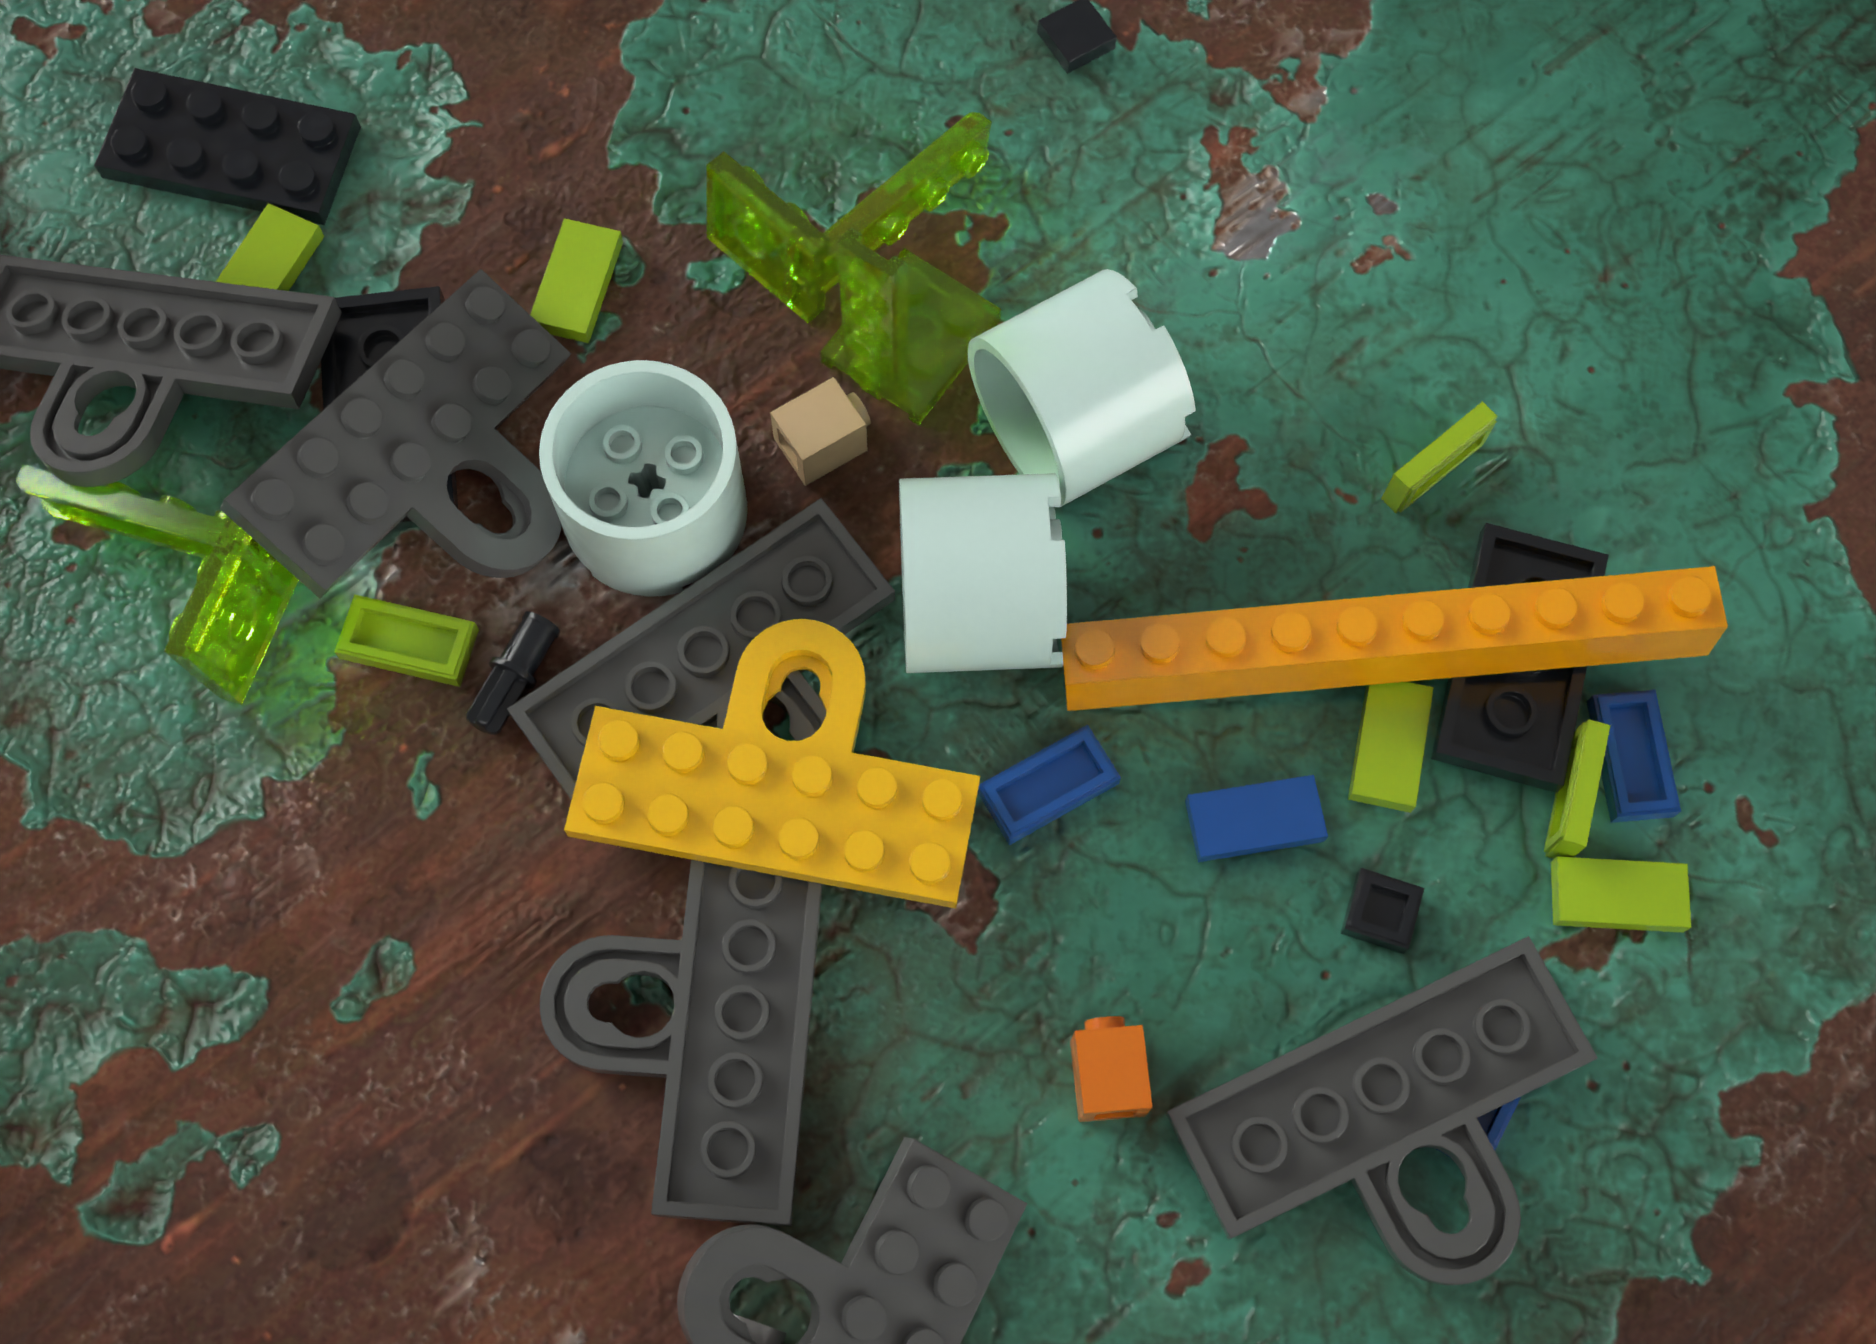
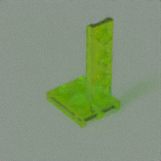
M978 112L968 113L824 233L809 222L805 213L797 205L791 202L786 203L771 191L754 169L749 166H741L723 151L706 165L707 239L804 321L809 323L824 310L827 291L843 278L845 280L854 278L863 269L871 254L883 244L890 246L897 242L915 217L924 210L931 212L943 202L952 186L964 176L967 179L974 177L982 169L989 157L987 146L992 122Z
M850 228L837 242L842 325L820 351L821 363L830 369L833 366L837 367L851 376L860 385L861 389L878 400L883 397L908 413L909 420L919 426L968 363V344L970 340L997 326L1001 321L1002 309L905 248L898 256H893L888 261L864 245V236Z
M23 464L16 477L17 486L28 495L42 498L41 506L50 515L204 558L199 566L197 583L183 612L174 619L171 625L169 642L164 652L216 696L242 705L299 580L222 510H217L214 516H209L197 512L188 503L172 496L161 495L159 501L144 498L135 489L117 481L95 487L70 485L57 479L49 471Z

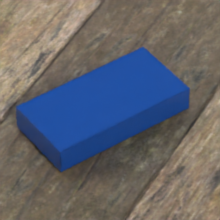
M1656 690L1592 695L1587 701L1590 720L1611 725L1601 771L1611 823L1675 817L1681 812Z
M1086 725L979 784L978 794L1007 843L1011 845L1120 783L1121 777L1089 725Z
M1314 775L1189 794L1185 800L1198 862L1321 843L1328 837Z

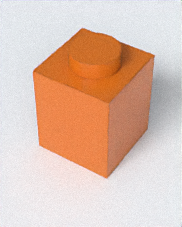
M1106 1016L1086 1020L1084 1022L1085 1030L1075 1031L1070 1041L1079 1122L1146 1117L1153 1106L1143 1025L1125 1026V1018L1121 1016Z

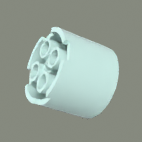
M1109 269L1102 270L971 339L968 344V363L974 387L998 441L1019 474L1056 473L1061 493V507L1191 436L1185 425V416L1196 411L1195 401L1187 372L1177 348L1165 326L1163 325L1155 329L1148 316L1133 303L1132 300L1138 297L1137 288L1123 275Z
M634 360L608 365L584 376L559 398L550 411L542 431L539 449L540 468L569 545L582 564L591 571L593 577L603 584L624 593L647 597L666 596L682 592V587L696 582L732 557L742 539L746 526V491L732 419L721 398L707 383L689 371L671 364L658 361Z
M1056 473L899 479L906 673L1063 667V652H1059L1056 639L1066 638L1067 579L1065 540H1062L1060 519H1056L1054 508L1061 507V493Z

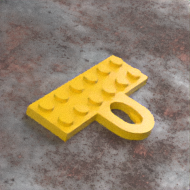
M793 619L774 624L763 630L745 648L737 666L723 729L595 706L564 831L568 837L956 909L979 790L980 776L854 753L866 693L865 671L860 654L850 639L838 629L816 620ZM807 670L814 673L820 681L819 698L826 709L825 719L821 727L812 736L800 741H787L776 737L766 728L763 721V712L767 703L781 691L785 678L791 672Z

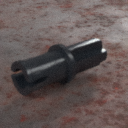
M530 611L524 613L520 625L501 656L492 657L489 662L492 671L466 713V720L472 726L491 735H497L501 732L510 716L507 708L519 701L526 688L533 689L537 683L533 676L554 639H557L560 634V629L554 623Z

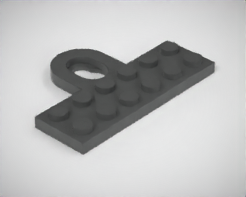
M0 255V369L54 376L33 417L30 439L35 453L48 471L57 479L75 486L95 487L111 484L128 477L145 465L160 446L184 394L300 409L342 314L335 297ZM116 386H129L137 389L135 398L130 406L118 416L113 417L111 423L104 431L93 436H84L78 433L82 416L95 396L104 390Z
M480 269L223 500L220 510L320 599L406 516L454 560L468 570L494 578H508L524 574L536 567L551 551L558 540L562 525L544 482L542 472L496 429L564 365L571 353ZM472 469L481 471L490 477L499 488L502 503L511 512L513 518L512 528L506 533L497 534L490 532L481 524L471 522L450 500L447 491L448 476L457 470Z
M820 498L507 708V710L572 800L595 706L723 729L739 660L747 645L759 633L783 621L810 619L826 623L845 635L895 601V590L824 500ZM799 670L791 672L785 678L781 691L769 700V702L781 707L790 717L789 733L794 741H800L812 736L821 727L826 716V709L822 700Z
M691 860L682 940L618 935L597 936L572 946L557 959L549 970L540 995V1016L549 1040L567 1060L580 1068L596 1073L666 1078L651 1211L654 1217L792 1226L823 884ZM631 975L650 976L662 980L671 988L675 1007L670 1021L662 1030L648 1037L636 1038L623 1034L612 1023L599 1021L591 1015L588 1001L592 992L603 984H618Z
M1528 936L1167 1111L1166 1115L1228 1240L1351 1180L1383 1244L1402 1268L1415 1277L1433 1284L1462 1285L1481 1280L1500 1268L1515 1247L1521 1221L1520 1205L1515 1188L1477 1118L1598 1059ZM1423 1147L1438 1149L1449 1155L1459 1167L1466 1180L1463 1198L1469 1209V1221L1459 1233L1448 1234L1438 1230L1428 1215L1411 1207L1402 1196L1398 1184L1399 1167L1405 1156L1412 1150Z
M904 1137L841 1263L792 1236L770 1227L740 1225L723 1230L712 1236L697 1249L682 1274L677 1297L678 1317L682 1331L689 1344H756L747 1329L746 1323L733 1315L729 1304L731 1290L736 1283L744 1278L755 1277L764 1282L787 1279L796 1282L805 1290L811 1304V1320L807 1332L796 1344H960L1027 1203L919 1141Z

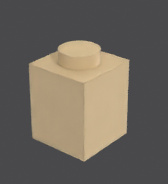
M834 377L770 412L774 440L805 486L867 451L866 426L871 424L869 414L860 398L854 392L846 395Z

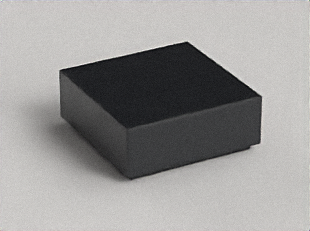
M1077 0L1038 20V35L1067 74L1115 49L1116 35L1089 0Z
M1361 868L1356 874L1340 934L1404 954L1410 946L1425 888Z

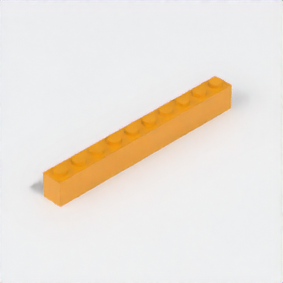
M1710 566L1067 624L1066 638H1061V647L1063 652L1067 711L1708 656L1727 629L1728 624L1716 567Z

